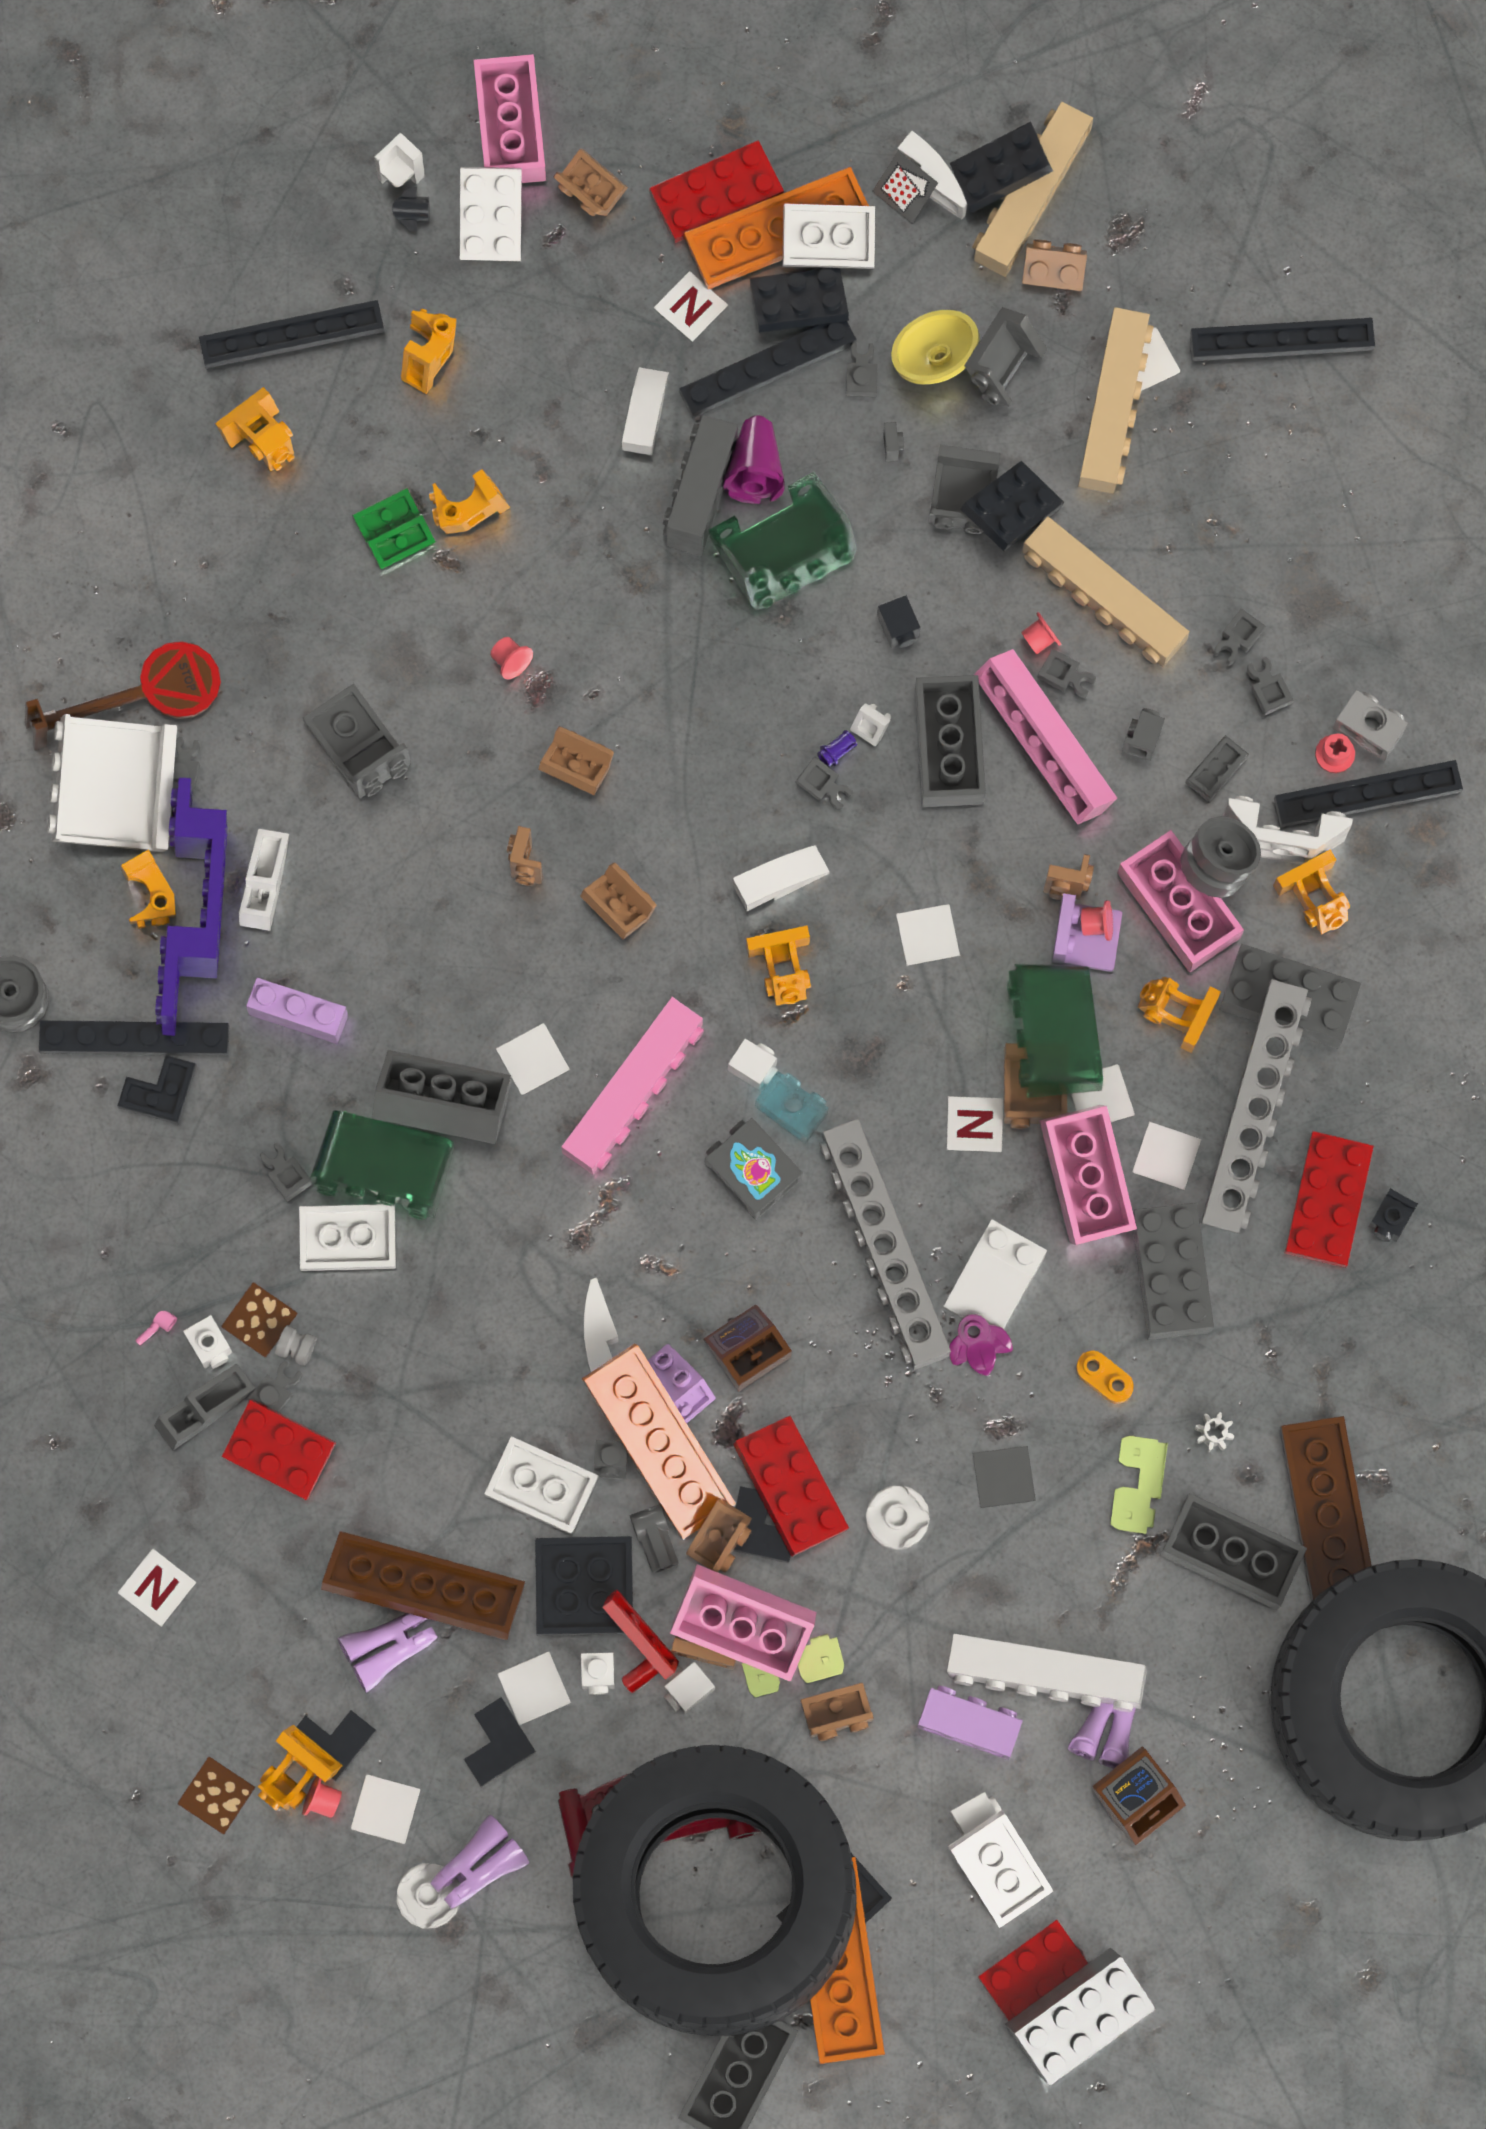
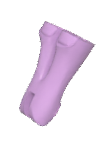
M406 1613L375 1628L349 1633L337 1638L350 1664L386 1643L396 1642L380 1653L353 1665V1671L365 1693L373 1689L393 1668L428 1647L438 1638L432 1627L420 1631L409 1638L407 1631L416 1628L425 1622L427 1618Z
M1101 1703L1100 1707H1092L1086 1721L1072 1738L1067 1749L1079 1757L1094 1761L1109 1716L1114 1714L1112 1726L1101 1752L1099 1763L1110 1768H1116L1129 1757V1738L1136 1708H1133L1132 1712H1123L1113 1709V1704Z
M491 1815L482 1822L469 1843L438 1872L430 1883L437 1892L451 1885L455 1879L461 1883L444 1899L451 1909L470 1899L494 1880L517 1871L530 1863L518 1844L513 1839H510L477 1869L471 1870L484 1855L508 1838L507 1831Z

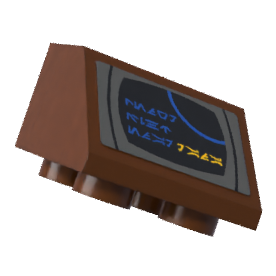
M756 1304L703 1339L738 1392L790 1359L792 1355V1350L778 1329Z
M1143 1746L1092 1786L1115 1825L1135 1845L1139 1844L1186 1806L1174 1784Z

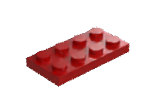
M759 140L649 188V192L674 243L684 240L685 232L784 193Z
M1312 1131L1285 1254L1343 1268L1348 1266L1374 1145Z
M791 1416L783 1418L733 1443L791 1557L849 1529Z

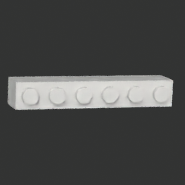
M954 1634L947 1673L950 1678H954V1683L972 1686L974 1681L986 1683V1688L996 1691H1004L1005 1687L1018 1689L1017 1693L1026 1696H1036L1037 1692L1047 1693L1050 1699L1067 1702L1069 1697L1081 1699V1703L1088 1706L1100 1707L1101 1703L1113 1704V1709L1132 1712L1133 1708L1141 1709L1147 1670L1143 1664Z

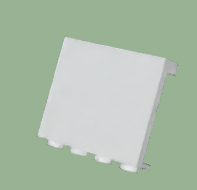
M70 714L63 715L60 722L56 721L54 739L59 740L58 753L54 752L52 758V771H57L56 784H51L49 794L50 802H54L53 815L49 814L47 822V833L52 834L51 841L136 850L149 849V851L157 852L168 850L177 725L164 724L163 726L114 722L70 717Z

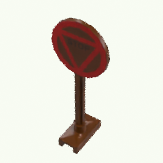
M183 641L166 643L153 650L144 661L140 675L141 685L59 711L50 710L43 713L38 698L27 701L25 703L24 723L26 729L32 728L33 748L36 751L47 747V731L55 729L56 721L60 722L61 717L65 714H70V717L83 718L134 701L146 699L149 705L162 715L176 719L195 717L208 710L217 698L221 683L219 668L212 656L198 645Z

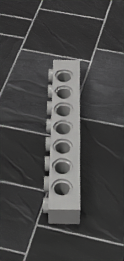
M1273 979L1269 982L1201 1220L1203 1224L1234 1233H1239L1240 1227L1247 1228L1251 1211L1247 1210L1246 1206L1249 1197L1255 1199L1260 1180L1254 1179L1258 1167L1264 1168L1268 1155V1150L1263 1149L1266 1136L1272 1138L1277 1119L1272 1118L1275 1106L1281 1107L1286 1089L1280 1088L1284 1076L1290 1077L1294 1059L1289 1058L1292 1045L1298 1047L1302 1036L1303 1028L1298 1027L1301 1015L1307 1016L1312 998L1306 997L1308 989ZM1278 1008L1290 1010L1292 1020L1288 1025H1280L1276 1022L1275 1012ZM1270 1038H1278L1282 1041L1283 1051L1280 1055L1273 1056L1268 1053L1266 1043ZM1263 1068L1272 1070L1275 1075V1080L1270 1086L1261 1085L1257 1079L1258 1072ZM1258 1098L1265 1102L1266 1111L1262 1116L1257 1117L1250 1113L1249 1103L1252 1099ZM1244 1129H1252L1256 1132L1258 1139L1254 1146L1246 1147L1241 1143L1240 1134ZM1237 1159L1245 1160L1249 1166L1247 1175L1242 1178L1236 1177L1231 1170L1232 1163ZM1229 1189L1237 1191L1240 1195V1203L1234 1208H1229L1223 1203V1194Z
M859 1119L824 1131L822 1135L823 1142L819 1143L825 1161L830 1159L834 1171L830 1173L836 1189L842 1188L846 1199L842 1200L843 1208L847 1217H853L857 1228L853 1232L859 1247L865 1246L869 1256L865 1259L871 1277L876 1275L880 1283V1287H877L876 1290L882 1305L888 1304L892 1316L888 1317L890 1327L894 1335L900 1334L904 1345L899 1346L904 1362L906 1364L911 1363L913 1369L916 1370L948 1358L951 1353L949 1345ZM845 1152H852L858 1160L853 1165H846L842 1163L840 1156ZM856 1181H864L868 1185L869 1190L864 1194H857L852 1190L851 1185ZM867 1210H875L879 1213L880 1220L876 1223H869L863 1218V1213ZM884 1238L890 1241L892 1248L887 1252H880L875 1248L874 1243L878 1239ZM895 1267L903 1272L904 1277L899 1281H891L887 1278L886 1271ZM901 1297H910L913 1299L915 1307L905 1311L898 1306L897 1301ZM913 1326H921L926 1330L927 1336L922 1340H915L910 1336L909 1330Z

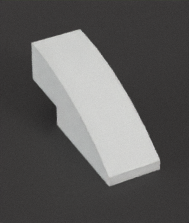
M911 130L897 148V151L899 150L938 182L930 198L962 220L966 215L967 202L956 178L941 156L925 140Z
M638 368L622 438V450L647 455L653 454L669 372Z
M258 829L239 911L240 926L271 930L283 875L289 834Z
M814 845L784 855L734 877L733 886L746 911H749L771 899L775 901L830 872L817 847Z
M597 1278L590 1280L584 1312V1342L590 1373L612 1359L608 1346L619 1342Z

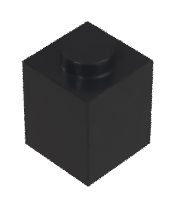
M907 595L878 606L877 617L891 648L897 645L903 648L916 642V638L920 635L921 627Z

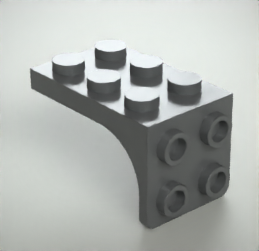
M354 683L303 717L304 723L359 799L365 795L370 797L376 794L383 787L382 783L391 777L393 779L401 777L407 772L408 766L411 765L406 745L404 743L400 745L397 743Z

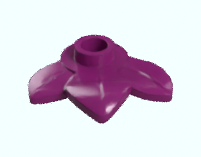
M969 1314L962 1318L958 1325V1335L951 1341L949 1346L951 1351L950 1359L953 1365H959L968 1360L970 1366L976 1372L988 1376L994 1368L996 1353H1008L1013 1350L1012 1341L1007 1332L1000 1326L989 1325L987 1320L978 1314ZM970 1326H977L980 1332L972 1336L968 1333V1328Z

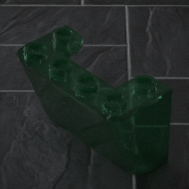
M815 472L788 485L792 505L742 533L735 515L708 530L713 545L748 602L755 610L768 609L777 601L788 595L795 594L802 587L815 580L822 579L829 572L850 563L854 559L857 545L850 519ZM811 485L806 493L798 495L804 486ZM727 529H732L731 533L727 537H720L722 532H724Z
M1014 963L1013 970L1008 972L1007 992L1009 1000H1012L1014 1019L1020 1018L1021 1029H1016L1018 1048L1024 1049L1025 1059H1020V1069H1018L1020 1088H1026L1027 1098L1102 1091L1103 1070L1089 967Z
M334 1110L332 1111L310 1179L313 1187L317 1188V1192L322 1195L335 1197L336 1193H342L343 1189H345V1194L355 1198H364V1195L376 1197V1202L383 1205L394 1206L395 1203L403 1204V1207L409 1211L408 1216L418 1220H427V1217L435 1218L455 1145L453 1141L438 1135Z

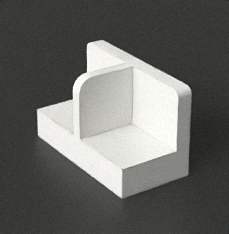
M399 133L375 156L377 178L382 184L388 180L393 186L401 187L409 178L417 184L425 177L422 152L402 133Z

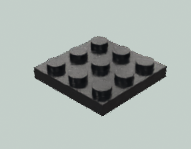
M632 1536L535 1538L536 1635L625 1634L603 1609V1605L607 1597L615 1590H618L633 1607Z

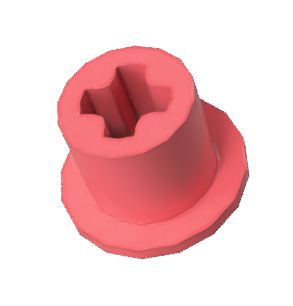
M1039 612L1036 613L1039 619L1021 632L1036 654L1055 641L1059 646L1062 645Z
M504 637L493 646L490 655L501 666V676L508 680L519 676L528 667L533 658V651L528 646L520 647L510 637Z
M1336 733L1325 736L1319 741L1316 746L1315 757L1322 769L1330 773H1340L1352 765L1355 759V750L1347 736Z
M1109 900L1104 901L1103 907L1082 908L1081 928L1084 936L1105 935L1107 941L1112 940L1113 914Z
M316 1776L306 1796L302 1815L307 1816L310 1811L332 1818L339 1805L342 1791L322 1784V1779Z

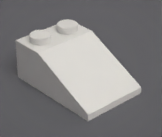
M991 1220L949 1295L944 1308L961 1318L969 1314L981 1315L987 1320L989 1325L1000 1326L1004 1329L1044 1260L1047 1250L998 1222Z

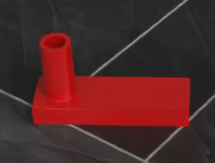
M618 1590L611 1593L607 1597L603 1609L646 1657L643 1662L622 1677L624 1686L631 1693H634L657 1674H660L666 1680L675 1673L679 1664L678 1659Z

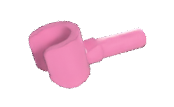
M168 1311L158 1312L150 1327L135 1341L141 1346L157 1332L159 1327L169 1332L175 1325L177 1317Z

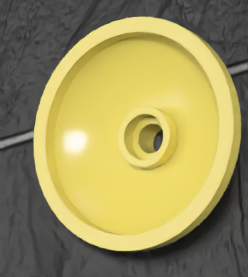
M955 310L929 312L911 321L898 334L891 351L893 365L902 378L915 384H936L947 381L965 369V363L980 342V333L975 322L962 312Z

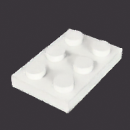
M460 168V260L521 261L522 168Z
M783 205V266L874 268L875 206Z
M395 1204L299 1207L301 1271L396 1269Z
M511 1436L484 1495L572 1535L598 1480V1475Z
M1002 1810L947 1846L999 1927L1053 1892Z

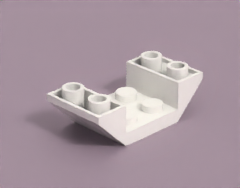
M1236 796L1234 799L1229 798L1223 813V817L1233 818L1245 824L1255 834L1260 844L1261 858L1303 864L1344 842L1353 821L1352 818H1346V815L1341 812H1327V814L1321 815L1313 837L1310 832L1303 830H1294L1293 833L1280 831L1279 827L1273 825H1263L1262 828L1256 827L1260 803L1253 802V799L1249 797Z

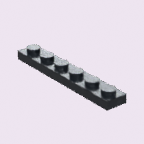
M378 300L203 335L199 336L205 368L207 369L385 331Z
M1373 318L1191 328L1190 331L1193 361L1372 351L1375 348Z
M847 321L818 325L679 388V393L691 417L694 418L847 349L853 343H856L857 339Z
M1452 760L1275 795L1274 802L1280 827L1282 828L1318 821L1322 814H1327V812L1331 811L1348 815L1461 793L1463 786L1457 762Z
M40 1020L39 1053L228 1056L229 1023L176 1022L175 1036L163 1035L162 1025L156 1024V1022Z

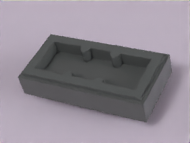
M1225 735L1186 779L1185 783L1210 802L1245 762L1249 754Z

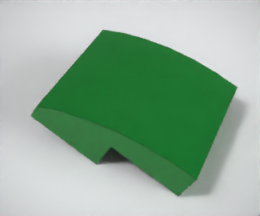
M408 488L352 515L380 569L436 543Z

